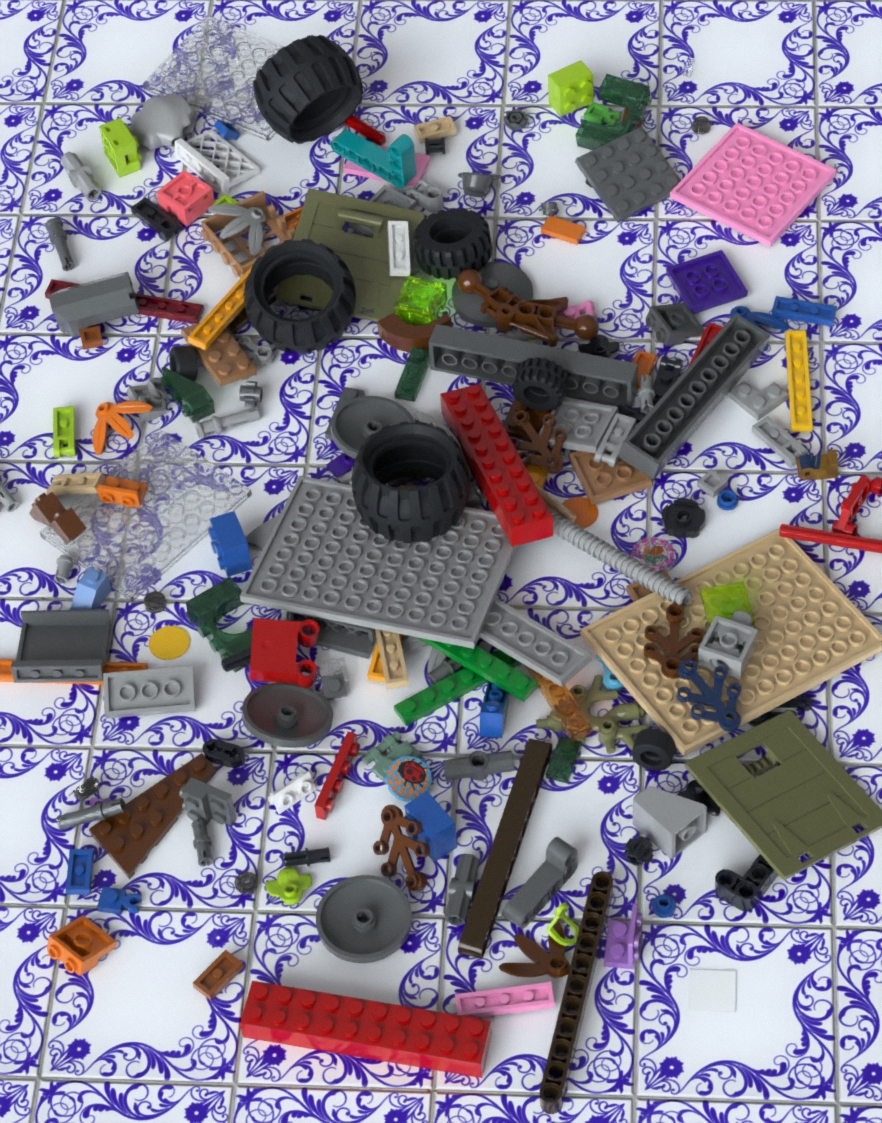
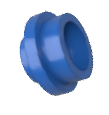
M724 490L717 497V505L722 510L729 511L738 506V497L731 490Z
M659 895L652 902V910L658 917L667 918L675 912L676 902L669 895Z

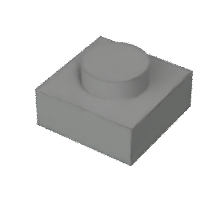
M713 469L697 481V487L713 498L728 486V480Z

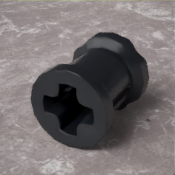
M444 137L432 140L425 138L426 155L440 152L446 154Z

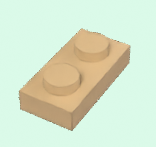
M451 116L414 125V132L420 144L425 143V138L432 140L457 134Z

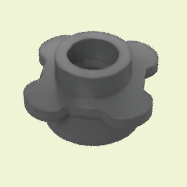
M541 203L539 211H543V215H555V211L559 212V209H557V203Z

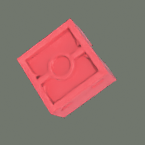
M186 170L182 171L157 191L159 208L167 214L177 215L178 221L185 226L194 222L208 210V207L215 203L212 187Z

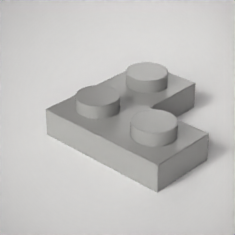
M743 381L729 391V398L758 421L788 400L789 393L775 382L762 391L757 392L748 383Z

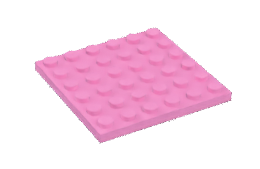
M737 122L670 192V198L771 247L836 176L837 170Z

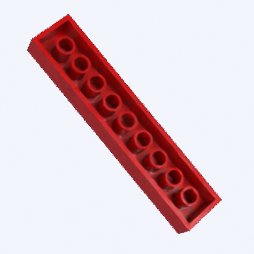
M481 384L441 393V413L451 432L458 440L463 455L510 545L514 547L552 537L553 516Z
M252 981L240 1021L244 1038L479 1078L483 1076L492 1037L491 1020Z

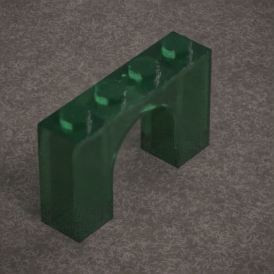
M606 74L599 88L600 99L625 108L628 113L621 122L610 126L600 125L583 119L576 133L577 146L594 150L637 129L639 121L641 122L644 118L646 107L650 106L652 102L650 86Z
M231 577L186 602L187 612L185 614L191 624L195 623L197 625L199 634L202 638L206 637L209 640L211 649L215 653L218 651L221 655V660L250 649L252 640V627L237 634L226 633L216 627L218 621L224 615L244 604L240 600L242 590ZM248 663V664H246V665H244V666H241V667H239V668H236V669H234L233 671L236 673L237 671H239V670L243 669L244 667L248 666L250 663Z

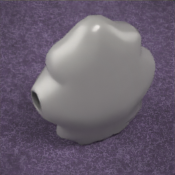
M168 94L152 97L145 102L140 111L133 114L130 126L132 136H136L139 145L149 149H157L163 146L174 147L176 140L180 138L184 140L186 136L193 132L196 124V118L193 116L194 111L183 95Z

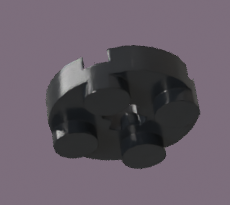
M687 498L674 500L673 504L669 506L667 504L662 511V525L665 528V533L679 538L698 537L700 531L705 526V511L694 500ZM682 516H686V519L688 520L683 521L680 520V518H682Z

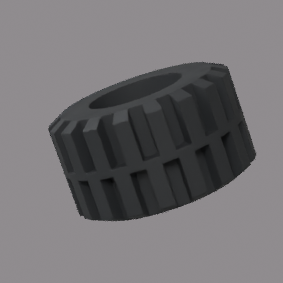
M528 358L519 365L512 385V393L516 396L517 401L522 402L521 404L529 407V409L541 412L543 410L546 412L551 411V409L556 410L562 405L569 385L568 373L563 370L561 365H557L556 362L550 361L547 358Z

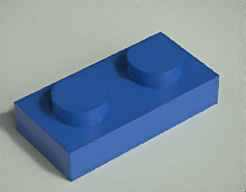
M70 849L66 880L67 895L91 893L94 862L93 849Z

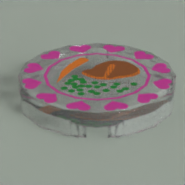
M648 537L634 545L631 557L651 567L658 573L668 572L675 562V550L665 539Z

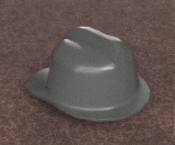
M470 172L458 174V177L462 178L464 194L473 197L487 195L493 180L504 178L501 175H482Z

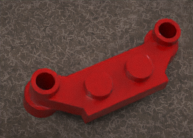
M861 475L858 482L852 485L849 496L843 499L839 521H834L832 532L857 535L858 525L851 522L870 492L879 496L882 495V478Z

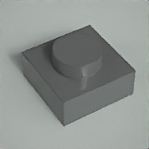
M343 673L321 677L324 697L327 700L347 696Z

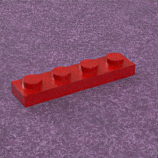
M347 732L314 805L316 818L325 820L328 813H331L334 809L335 797L337 793H341L343 788V779L351 771V761L359 753L360 744L357 742L356 733Z

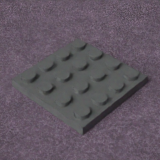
M642 126L576 158L575 161L617 223L669 198L670 192L681 181Z

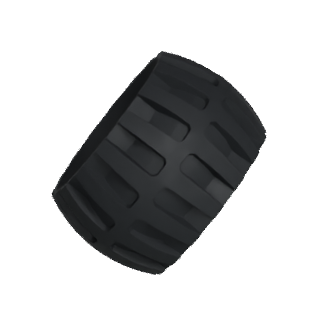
M309 35L293 41L286 47H282L258 70L256 79L253 81L256 103L265 121L281 137L297 144L315 141L317 138L326 136L332 130L341 126L356 111L357 106L362 101V94H364L361 77L353 60L343 48L323 35Z
M289 239L277 246H271L262 257L259 256L254 262L251 272L246 279L244 302L252 326L268 344H275L277 349L287 353L293 351L297 352V354H307L310 351L317 350L318 352L325 349L329 343L336 342L343 335V330L349 326L354 314L356 289L347 265L339 255L334 254L332 249L322 243L318 245L309 239H302V241ZM294 275H311L322 279L331 287L333 292L330 301L322 311L312 317L298 320L285 318L272 310L268 304L272 290L282 280Z
M408 421L392 426L387 425L382 427L377 433H372L366 439L364 445H361L354 461L351 481L356 507L370 529L376 534L383 535L385 539L403 541V543L427 542L436 536H442L447 533L452 525L455 526L462 516L470 490L469 469L460 446L442 428L438 426L433 427L424 422L408 423ZM410 476L428 477L437 480L429 485L417 488H395L384 485L392 480Z

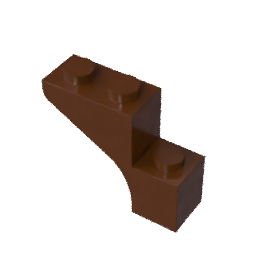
M53 492L48 495L43 493L34 500L33 508L29 512L34 520L51 527L66 545L83 534L87 529L72 508L66 510Z

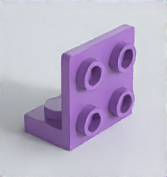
M633 903L631 922L609 920L604 967L633 969L634 960H639L642 913L638 912V904Z

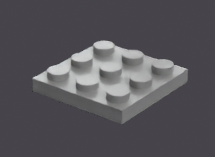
M564 399L562 405L550 413L554 415L557 423L553 427L548 446H554L553 432L558 428H562L567 434V439L563 442L562 448L596 453L615 414L619 413L618 407ZM543 425V427L541 428L540 432L538 433V435L540 436V438H541V435H542V432H543L544 425Z

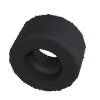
M191 345L172 347L169 363L173 381L176 384L195 382L198 375V362L194 347Z
M648 728L641 730L637 734L631 754L633 760L641 767L653 771H661L671 765L676 747L671 735L662 730Z

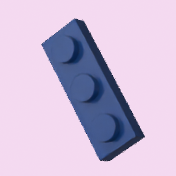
M776 296L772 308V315L778 318L833 327L837 312V306Z

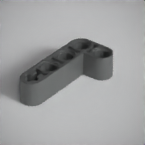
M555 837L546 849L545 862L508 901L503 909L502 916L521 929L527 927L576 871L578 866V850L561 838Z

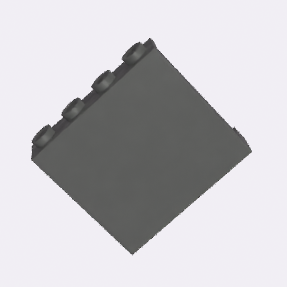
M109 609L21 611L22 629L16 661H12L11 664L14 683L103 681L111 632Z

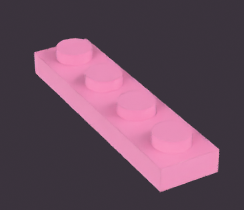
M551 982L455 994L457 1015L473 1018L555 1008Z

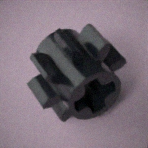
M639 836L635 840L630 838L624 846L626 848L624 852L626 853V859L635 866H640L644 862L649 864L654 856L652 854L654 851L652 843L644 837Z

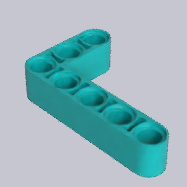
M343 130L330 142L331 148L336 154L398 188L406 186L417 175L414 143L405 134L400 135L388 147V151L349 130Z

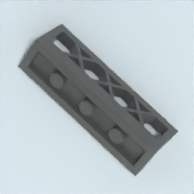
M289 612L290 621L303 622L305 620H313L319 625V635L315 645L369 659L376 644L375 629ZM311 632L304 633L306 635H313Z

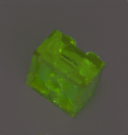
M407 276L394 305L395 314L406 324L414 326L426 325L438 319V312L444 310L448 301L446 284Z

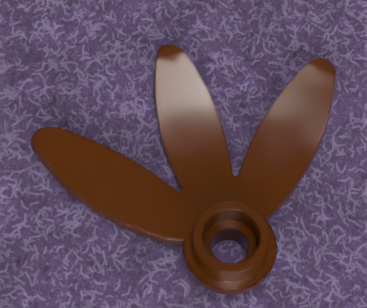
M558 920L553 928L560 937L565 939L562 925ZM521 934L514 935V940L519 949L535 963H502L499 966L501 971L518 977H538L548 974L553 978H562L569 973L570 963L564 957L566 946L560 945L550 935L548 937L550 954L531 939Z

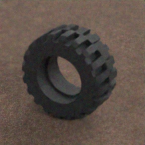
M450 208L447 211L444 209L440 210L439 213H432L427 219L424 218L418 224L413 234V243L419 267L426 274L433 275L437 279H458L459 274L463 270L470 268L480 271L482 266L485 267L492 256L493 248L489 225L485 218L472 210Z

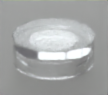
M687 58L683 76H692L695 64L694 58Z

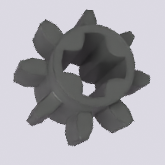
M247 381L246 386H240L239 400L245 401L244 406L255 407L257 402H262L263 388L257 386L258 382Z

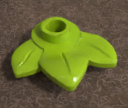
M285 867L278 873V879L267 881L265 887L271 896L280 897L287 905H295L301 901L303 891L311 886L312 877L310 874L299 876L295 868Z

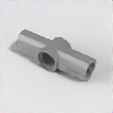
M70 151L65 153L60 161L67 171L72 185L75 188L78 187L86 199L92 201L98 199L102 191L95 181L87 164L83 165L75 153Z

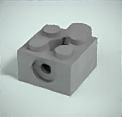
M745 611L734 612L730 620L715 615L699 646L697 665L714 670L717 666H724L728 671V676L741 679L757 647L758 629L751 627V616Z

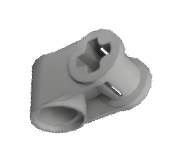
M419 179L416 186L406 191V196L416 200L418 206L431 213H437L444 208L441 188L428 183L424 179Z

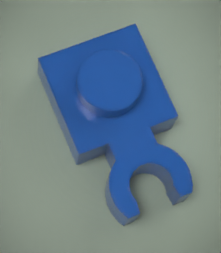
M103 887L97 905L98 912L121 915L123 909H127L128 912L136 914L139 913L138 906L131 904L133 902H142V898L137 893L127 896L126 889Z

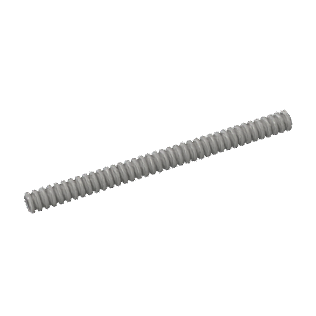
M549 509L553 516V534L592 557L597 558L614 570H618L619 573H623L631 580L645 586V588L650 589L657 595H661L667 601L679 604L682 607L689 603L691 599V591L680 586L668 577H664L663 574L642 564V562L637 561L625 552H621L620 549H616L609 543H605L604 540Z

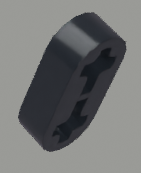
M210 739L203 745L204 756L209 762L229 768H239L245 762L244 751L238 745L217 739Z

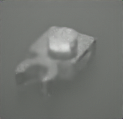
M345 657L323 661V667L317 666L314 684L319 683L321 677L343 673L345 681H349Z

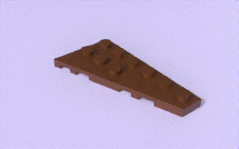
M201 753L128 802L125 807V813L109 816L106 820L92 826L89 829L91 836L124 874L131 879L135 874L134 870L140 863H144L148 858L147 854L154 846L160 843L177 822L178 816L183 811L182 804L184 799L179 797L181 787L187 784L191 777L207 784L216 773L215 767Z

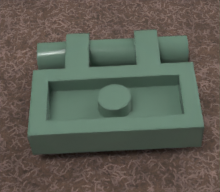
M398 731L385 736L382 739L383 742L376 747H371L367 754L362 757V761L366 765L372 761L376 763L372 767L373 773L386 784V773L394 760L402 756H413L422 759V753L407 740L401 745L396 743L402 738ZM387 749L392 751L386 757L381 755Z

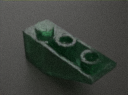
M166 367L161 368L163 376L160 378L165 388L170 389L172 399L175 403L179 402L181 411L186 418L189 417L192 423H195L215 413L214 401L204 386Z

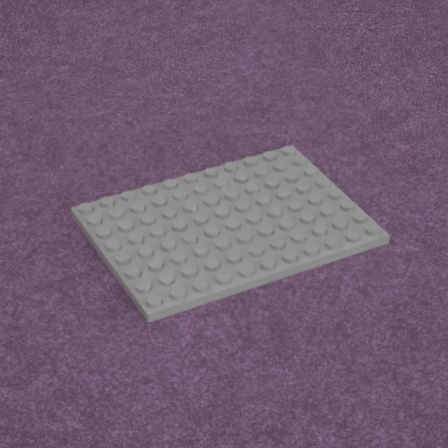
M299 476L240 594V600L244 603L474 649L517 546L512 547L494 512L468 507L464 508L462 516L456 525H452L449 531L442 536H436L427 542L403 543V541L397 540L390 541L385 539L383 535L373 532L363 520L353 498L352 485Z

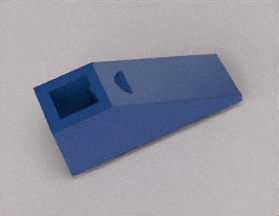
M488 681L480 710L479 736L502 738L510 693Z

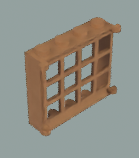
M263 191L235 204L246 209L251 207L260 208L266 215V219L261 225L266 223L272 231L263 235L261 246L265 250L256 256H252L247 249L249 248V242L243 244L238 239L239 236L249 232L250 226L240 233L219 240L214 234L224 229L232 220L240 216L215 214L201 221L203 229L201 234L204 240L211 243L214 252L221 255L223 262L226 265L229 264L236 277L239 276L240 279L259 256L262 257L265 251L270 248L263 240L276 235L281 241L275 245L277 246L284 243L285 240H293L295 229L291 228L288 230L285 218L283 216L277 218L274 205H266L265 193ZM234 240L239 247L229 252L223 244ZM243 251L249 259L239 263L234 255Z

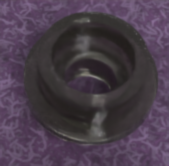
M699 116L692 122V130L697 134H706L711 130V123L708 118Z
M242 872L235 878V888L244 895L252 894L258 887V878L252 872Z

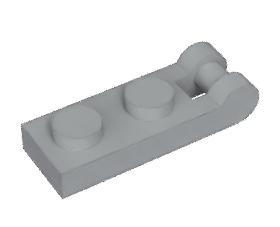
M619 413L615 414L596 451L595 462H606L611 467L617 466L622 443L636 426L635 418ZM606 451L612 452L611 455L605 453Z
M769 416L752 426V432L783 458L787 466H794L799 456L808 454L803 445Z

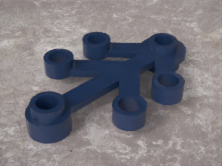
M686 659L681 661L678 667V675L684 680H691L703 694L691 693L687 687H680L678 689L676 698L679 702L697 703L692 706L690 716L695 720L705 719L718 722L725 731L737 729L741 723V716L736 711L737 698L742 690L741 686L738 683L729 684L727 688L729 699L726 708L721 702L723 682L728 674L727 669L724 666L715 667L712 691L698 674L697 665L693 660ZM717 672H722L724 675L720 676ZM730 689H736L737 693L732 692ZM680 693H686L687 696L683 697ZM702 705L712 706L716 712L706 711ZM694 710H699L701 713L697 714Z

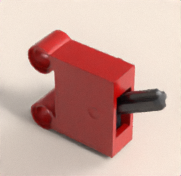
M254 618L251 648L221 661L224 671L229 672L250 663L249 680L298 684L304 688L310 687L315 682L317 666L308 659L296 664L297 641L306 648L315 646L319 635V625L313 620L297 622ZM311 632L313 635H306L304 633ZM302 672H309L311 675L306 676Z

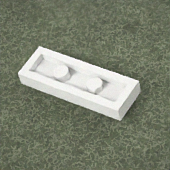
M388 221L389 276H410L408 221Z

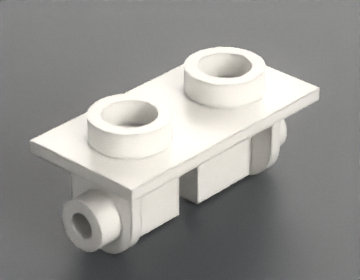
M310 772L299 773L285 787L282 786L276 791L270 792V796L267 799L271 805H275L278 814H281L316 790Z

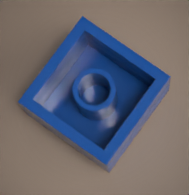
M235 511L210 518L211 528H208L211 538L210 544L213 553H217L220 570L224 569L227 577L251 570L252 564L248 542Z
M428 791L404 805V817L412 821H419L422 824V832L419 835H409L407 833L408 837L420 843H428L430 846L428 856L434 862L457 848L455 822Z

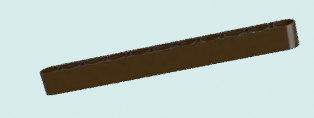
M528 739L458 945L459 954L480 959L484 957L551 757L552 743Z
M605 871L595 873L591 880L540 1087V1106L547 1114L558 1113L563 1105L613 897V878ZM590 926H595V927H597V928L590 929V928H588V927H590ZM581 967L587 968L586 970H578ZM576 988L582 989L579 992L573 991ZM568 1010H576L577 1012H575V1013H569V1012H567V1011H568ZM570 1031L572 1033L567 1035L563 1034L562 1032ZM561 1052L566 1053L565 1056H558L557 1054ZM555 1074L561 1075L560 1078H553L551 1076ZM549 1096L556 1097L555 1100H547L546 1098Z

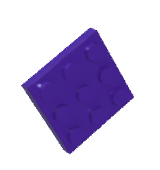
M722 250L666 268L668 278L692 314L747 297L748 290Z

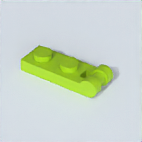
M74 406L53 408L54 458H61V455L76 456ZM61 444H68V446L61 447Z

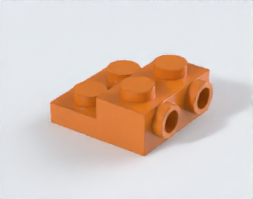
M82 915L49 935L47 951L52 959L56 960L58 958L61 960L69 973L75 972L81 976L96 967L99 958L115 949L117 941L86 916Z

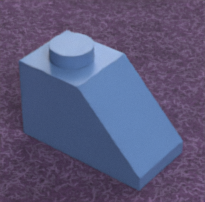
M89 567L77 584L70 610L98 609L112 591L108 574Z

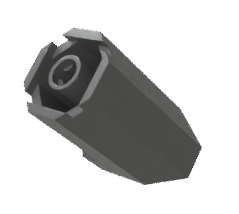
M124 272L61 289L49 295L51 309L60 331L63 333L67 332L70 336L76 338L80 336V329L139 313L129 273Z

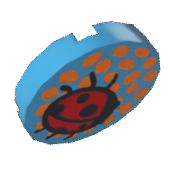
M402 756L394 760L389 766L385 777L389 792L395 798L404 802H411L426 791H429L432 783L431 771L427 764L413 756Z

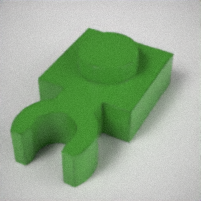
M592 102L584 113V120L598 125H602L605 122L608 126L615 128L616 120H621V114L615 111L610 112V107Z

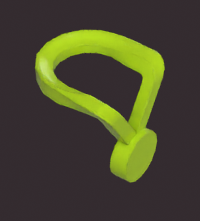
M565 902L556 909L554 913L556 917L548 925L547 933L560 945L572 946L576 944L579 928L566 917L565 912L568 910L569 905ZM560 918L574 930L575 937L573 939H563L553 928Z

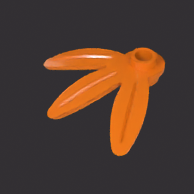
M126 401L113 405L111 402L100 404L95 413L98 420L93 431L95 454L100 455L104 450L107 423L121 436L131 439L134 436L126 420L119 414L149 412L153 408L152 405L140 401Z

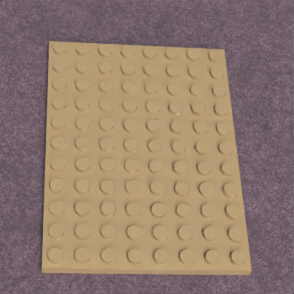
M779 529L674 581L691 591V599L683 607L684 619L679 623L678 641L690 634L693 628L702 629L705 637L715 615L730 620L736 611L747 612L752 618L751 627L758 629L757 647L741 679L727 675L723 682L721 702L726 708L729 699L727 695L729 684L738 683L742 688L736 705V711L741 716L740 726L882 651V634L793 539L779 536ZM653 592L580 629V635L662 731L671 735L675 747L683 756H686L731 731L723 730L719 723L715 721L693 719L690 716L692 706L697 703L679 702L676 694L680 687H687L691 693L703 695L691 680H684L681 677L675 679L665 677L661 672L662 665L654 658H646L644 656V646L647 643H654L658 651L667 658L669 656V653L656 641H649L645 638V628L649 625L656 626L658 631L668 640L670 635V622L666 619V609L673 603ZM701 643L690 644L678 653V658L688 653L692 646H700ZM697 665L698 674L713 691L714 670ZM717 672V674L720 676L724 675L723 673ZM730 689L732 692L737 693L736 689ZM680 693L683 697L687 696L686 693ZM702 705L706 711L716 712L712 706ZM694 710L697 714L701 713L699 710Z

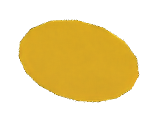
M176 626L160 628L149 639L150 652L162 660L179 658L186 653L190 646L188 633Z

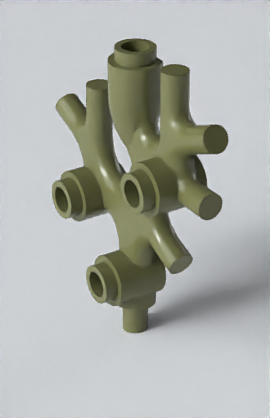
M599 675L594 676L592 686L588 691L581 685H575L569 690V705L573 709L571 713L568 714L562 707H555L551 710L550 715H547L546 719L536 720L537 729L548 727L549 730L557 733L566 731L568 727L578 729L576 743L580 745L585 743L589 732L598 731L599 741L606 746V751L609 754L616 751L614 743L617 739L625 742L632 751L635 743L633 736L637 735L641 730L647 729L646 724L629 727L618 726L620 721L639 720L640 717H644L643 708L637 702L617 705L601 717L593 716L590 713V707L595 702L618 699L617 690L602 691L600 689L603 678Z

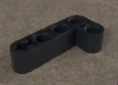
M760 854L743 877L729 869L720 870L715 876V894L741 911H750L755 908L778 874Z

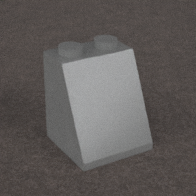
M649 786L644 791H639L633 798V825L670 859H674L706 832L707 807L702 803Z

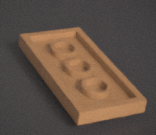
M200 323L182 328L181 335L187 343L188 336ZM227 328L222 331L206 350L188 343L194 347L196 355L219 386L257 375V368Z

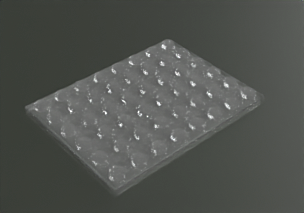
M208 15L143 83V88L159 96L168 94L183 95L192 110L216 120L231 123L235 128L270 141L276 132L265 121L258 108L253 81L256 79L258 70L263 67L265 62L276 54L279 49L286 46Z
M158 429L105 475V478L110 476L147 483L148 490L140 508L105 503L99 500L98 493L83 494L66 509L72 508L87 529L83 534L67 545L49 526L40 531V535L65 555L72 557V560L86 570L91 567L108 574L111 587L133 602L209 534L208 528H211L210 518L235 511L252 495V492L244 484L162 429Z

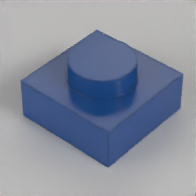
M217 119L214 127L219 131L218 134L226 140L229 138L237 140L241 135L231 123Z

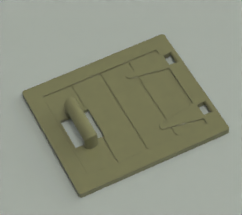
M309 188L293 241L309 239L318 245L320 243L326 245L333 250L334 254L339 255L347 265L355 284L356 305L353 317L377 322L392 313L398 316L408 276H389L388 221H408L411 269L415 254L413 234L418 224L425 218V213ZM349 222L374 228V236L370 238L342 232L344 223ZM294 275L280 282L276 300L323 310L330 301L333 291L320 278L311 275ZM301 295L311 297L312 302L301 300ZM362 310H372L374 315L362 313Z
M791 710L686 761L684 765L688 772L783 880L792 877L882 828V810ZM764 745L768 750L765 757L745 767L737 759V757ZM861 825L864 830L856 833L853 828ZM807 854L810 859L802 863L799 857Z

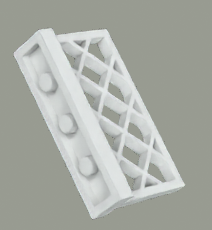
M212 129L187 141H184L182 138L175 141V157L221 195L229 194L230 187L260 173V168ZM210 137L215 140V142L204 141ZM192 146H200V149L193 148ZM203 147H214V150H206ZM224 148L227 151H217L216 149ZM203 155L212 156V159L205 158ZM215 156L226 157V160L215 159ZM229 158H237L240 161H230ZM215 165H221V166H225V167H224V169H223V168H217ZM227 166L238 167V170L227 169ZM241 168H250L251 170L243 171ZM227 175H233L237 177L230 180V177H228Z

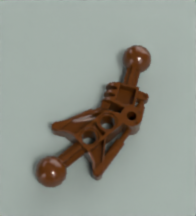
M466 269L458 276V287L463 293L469 295L476 293L485 300L481 304L480 311L483 314L488 313L496 321V328L499 331L508 332L515 327L523 333L546 341L551 347L557 346L558 341L554 327L574 330L575 335L582 340L594 338L599 331L597 319L590 314L581 315L576 319L559 316L560 313L568 308L567 297L522 300L516 294H513L511 290H508L506 286H501L491 291L483 284L482 275L477 270Z

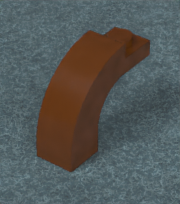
M395 313L377 321L378 335L384 342L395 349L413 353L429 351L428 342L436 324L452 327V321L448 314L421 326L406 324Z

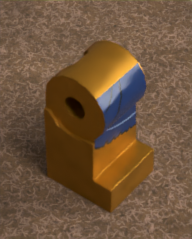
M836 449L827 450V454L814 456L805 454L796 459L800 479H832L838 476Z

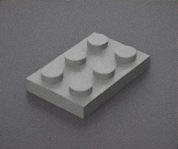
M386 185L369 200L410 210L417 206L416 200ZM349 223L350 227L373 238L374 228Z

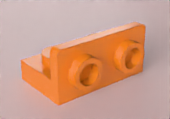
M106 476L103 485L99 484L97 487L100 501L137 508L141 507L148 490L147 483Z

